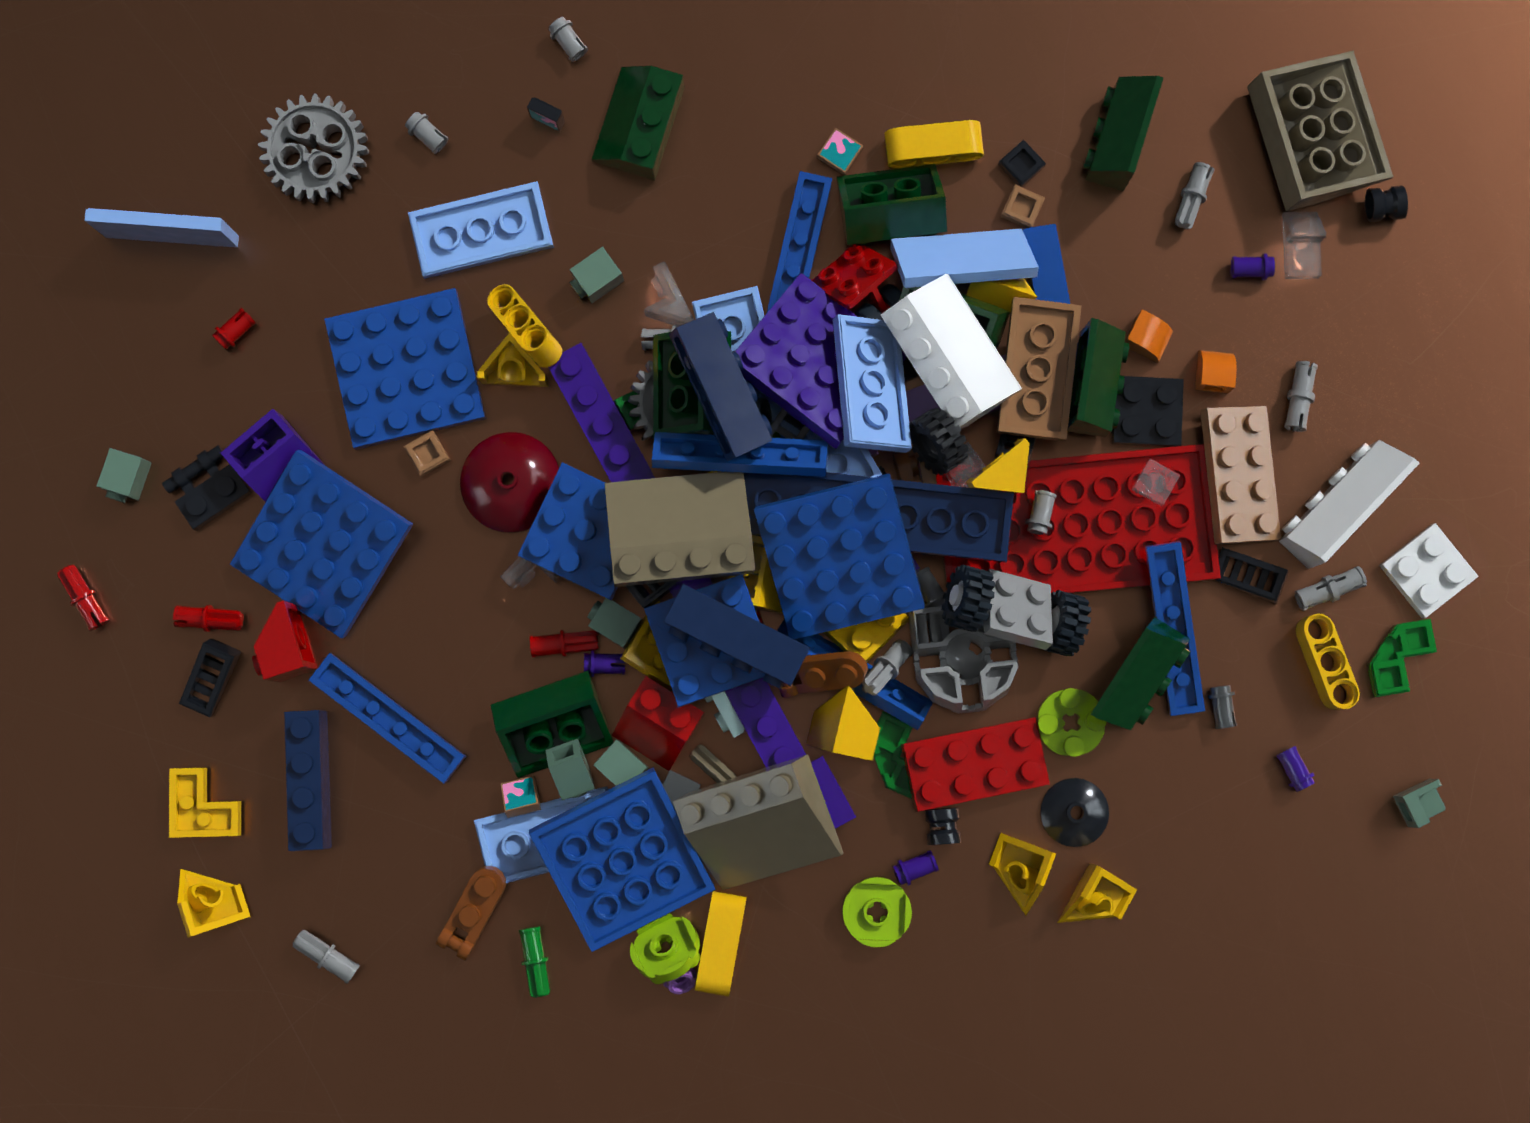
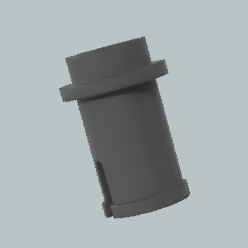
M1231 685L1211 687V694L1208 695V699L1212 698L1215 729L1237 726L1232 699L1235 691L1231 692Z

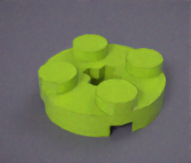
M1074 688L1050 694L1041 703L1037 711V725L1042 743L1050 751L1062 756L1076 757L1092 751L1102 740L1107 723L1091 715L1098 700L1088 692ZM1065 714L1070 717L1074 714L1078 716L1077 724L1079 728L1077 730L1070 729L1068 732L1064 730L1065 721L1062 718Z
M869 877L852 886L844 899L842 915L844 924L850 934L859 942L870 947H885L896 942L909 928L912 918V907L904 890L895 882L884 877ZM874 902H881V908L887 909V914L881 916L879 922L873 921V916L867 914V909L872 908Z
M671 913L639 928L636 931L638 936L634 944L631 942L630 956L633 964L643 976L649 978L654 984H663L677 979L690 970V968L695 967L700 961V939L697 931L688 919L673 917ZM667 941L669 945H672L667 952L657 953L662 949V943Z

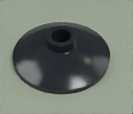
M1069 778L1057 782L1046 792L1041 803L1040 816L1043 827L1051 838L1065 846L1081 847L1094 842L1102 835L1109 820V806L1104 794L1096 785L1084 779ZM1074 806H1079L1083 813L1081 818L1075 820L1071 817L1070 812Z

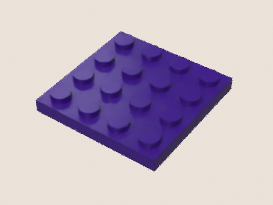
M800 273L737 348L736 352L742 361L743 370L741 372L745 380L833 448L837 449L844 440L833 318L838 314L858 316L831 300L825 293L826 291ZM902 351V359L904 361L907 358V356Z

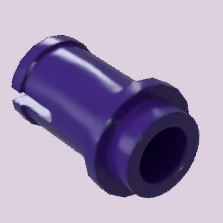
M1267 253L1262 254V257H1232V278L1261 277L1262 280H1267L1268 277L1274 276L1275 260L1274 257H1268Z
M591 650V653H584V672L588 671L591 677H594V674L625 675V665L611 664L625 663L620 659L623 653L599 654L594 653V650Z
M1296 746L1276 755L1291 781L1289 784L1290 788L1294 787L1296 792H1299L1315 783L1312 778L1315 774L1308 771Z
M931 850L904 862L901 859L897 860L898 864L892 866L900 886L905 883L907 886H910L911 881L939 871Z

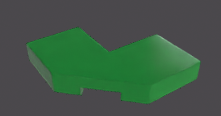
M1431 619L1393 625L1367 663L1373 698L1410 692L1404 658L1437 652Z
M882 711L877 722L881 729L874 759L885 787L912 799L905 760L900 756L902 753L901 744L907 742L913 727Z

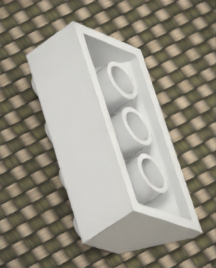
M948 274L910 293L881 314L884 322L940 409L947 412V418L952 416L955 420L953 423L955 426L959 425L960 428L969 426L1022 390Z
M1381 440L1371 445L1365 442L1352 454L1351 458L1354 462L1347 470L1341 467L1330 477L1328 482L1331 486L1324 494L1318 491L1305 504L1308 508L1307 512L1301 518L1295 515L1282 528V531L1286 534L1279 542L1308 569L1326 563L1420 463L1415 458Z

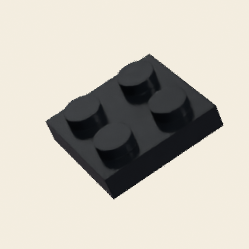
M1124 376L1125 382L1122 395L1116 398L1115 408L1120 409V417L1117 429H1112V444L1155 447L1181 446L1184 379Z

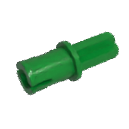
M540 926L519 930L524 957L521 965H525L529 994L534 998L543 997L550 993L545 962L549 959L544 956Z

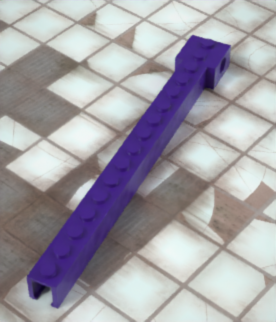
M582 343L562 352L559 361L548 368L610 482L655 478ZM710 578L684 580L670 592L673 598H675L683 584L698 590L713 583ZM763 678L725 691L765 767L806 755L768 683L763 681ZM821 756L812 761V767L836 829L856 818V815L824 757Z

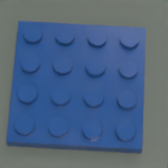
M456 288L324 319L351 441L355 450L425 434L431 430L438 431L486 419Z
M296 450L230 565L284 601L296 604L299 611L342 639L349 633L413 526V523L304 451Z
M890 473L754 508L790 638L798 639L925 608Z
M654 767L529 829V835L591 952L716 890L700 856L684 835L676 810Z

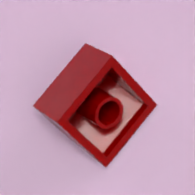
M284 600L277 602L253 646L256 655L252 656V662L257 675H262L263 680L283 682L314 672L318 667L301 611L297 609L296 604Z
M645 676L624 710L612 736L670 771L706 713L692 704L678 707L673 692Z

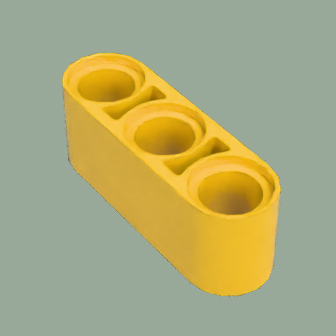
M977 120L904 126L889 129L884 133L887 162L891 168L978 160L984 156L981 124Z
M507 284L495 287L487 298L489 308L538 366L547 368L556 364L562 355V347L513 287Z
M1320 613L1302 618L1296 625V637L1321 701L1327 708L1332 710L1349 709L1355 706L1359 701V688L1334 623L1328 616ZM1311 621L1317 622L1321 627L1322 632L1318 639L1313 638L1309 634L1308 626ZM1324 653L1331 655L1334 660V666L1331 671H1326L1321 665V657ZM1337 685L1342 686L1346 691V699L1341 704L1333 696V691Z
M716 891L712 892L695 991L729 997L747 897Z

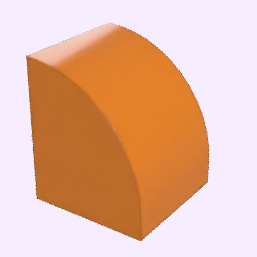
M1142 309L1136 316L1125 338V342L1129 343V350L1159 363L1173 334V330L1163 320Z
M1199 350L1195 390L1227 394L1231 392L1236 385L1237 368L1235 355L1232 353Z

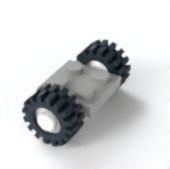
M967 565L955 568V573L952 572L950 576L951 582L946 584L947 593L943 594L945 603L942 604L941 610L944 611L942 619L945 620L944 623L948 626L977 632L978 628H982L984 625L985 635L1070 657L1080 650L1079 645L1083 646L1085 642L1084 634L1088 635L1089 629H1086V627L1091 622V617H1088V614L1091 613V607H1088L1089 601L1083 596L1060 590L1051 593V585L993 569L985 571Z

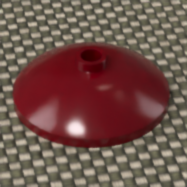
M505 432L490 436L474 447L463 464L460 476V490L463 501L472 516L492 530L503 533L527 531L531 528L559 470V465L552 452L542 442L532 436L517 432ZM505 474H512L514 476L512 484L504 485L502 483V478Z

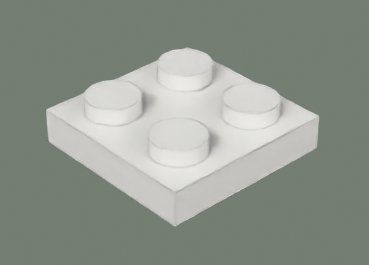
M1436 523L1431 524L1379 565L1422 619L1427 618L1479 577Z

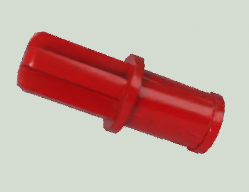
M69 565L61 569L57 576L72 600L70 605L76 606L88 626V630L93 631L99 628L92 617L93 614L102 626L106 624L109 619L94 597L96 594L95 590L89 589L77 567Z
M177 605L173 612V620L178 621H174L173 624L179 628H202L204 632H210L212 629L241 630L244 615L238 610L214 609L212 605H206L204 608Z
M560 630V634L530 636L532 658L562 654L563 657H567V653L595 651L599 647L598 634L594 630L565 633L564 630Z

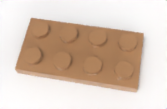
M1013 297L1005 363L1022 390L1000 404L997 433L1062 442L1067 440L1082 305Z
M1267 406L1215 407L1200 410L1215 545L1281 540Z

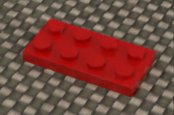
M1036 717L901 744L915 812L1050 785Z

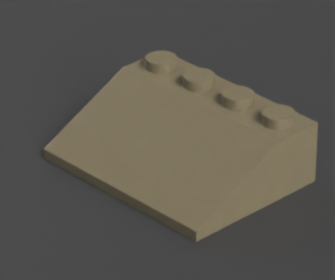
M1354 50L1263 71L1247 86L1286 211L1315 205L1393 178Z
M715 472L605 483L614 587L746 575L755 572L744 473Z
M808 754L697 789L672 801L684 835L722 890L844 854Z

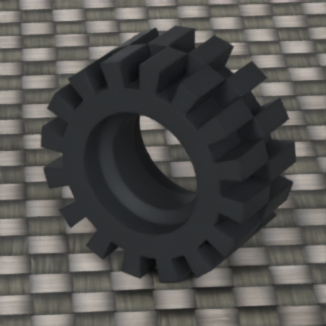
M932 408L910 422L909 425L911 443L914 445L912 450L919 455L917 459L920 463L925 462V468L928 471L932 469L933 474L941 476L966 461L965 459L968 458L966 452L969 451V448L964 444L967 440L965 435L960 434L962 430L960 426H955L953 424L955 421L953 417L947 418V412L944 410L940 411L939 408Z

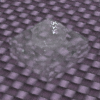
M1150 458L1131 490L1163 506L1180 475Z

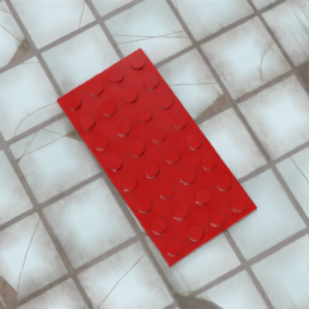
M1204 444L1031 460L1026 474L1024 493H1014L1007 562L943 556L946 584L951 582L950 576L952 572L955 573V568L967 565L985 571L993 569L1051 585V593L1056 592V590L1072 594L1151 586L1145 546L1176 541L1181 542L1187 582L1220 579L1218 549L1214 542ZM987 465L953 468L944 475L940 476L937 474L936 482L939 485L969 488L965 482L970 478H976L983 472L981 469ZM1035 490L1049 491L1057 495L1050 519L1052 529L1048 530L1047 535L1030 533L1027 531L1028 525L1025 524L1026 519H1030Z

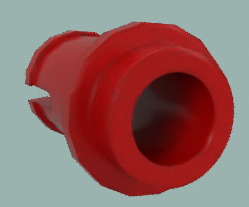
M240 308L220 328L216 326L214 328L216 332L212 336L225 350L230 346L234 348L236 346L234 342L255 325L256 322L243 308Z

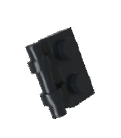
M219 445L208 452L206 450L196 455L198 459L183 469L181 467L171 472L172 476L162 483L169 494L179 487L182 488L185 495L176 500L175 504L192 529L196 531L252 493L246 482L230 464L222 470L216 464V462L224 458L221 455L223 449ZM207 470L211 477L195 487L191 479Z

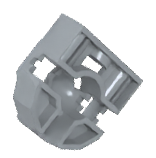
M942 606L928 607L910 612L909 629L915 680L933 703L958 714L985 711L1007 695L1019 667L1018 657L1016 656V642L985 635L984 625L982 628H978L977 632L956 629L949 633V626L942 619L944 612L941 610ZM926 621H928L930 643H929V639H928V631H927V623H926ZM971 642L982 649L979 655L969 650ZM1009 648L1010 660L995 662L991 660V649ZM939 655L940 667L920 669L919 657ZM978 683L980 703L968 706V704L963 705L961 685Z

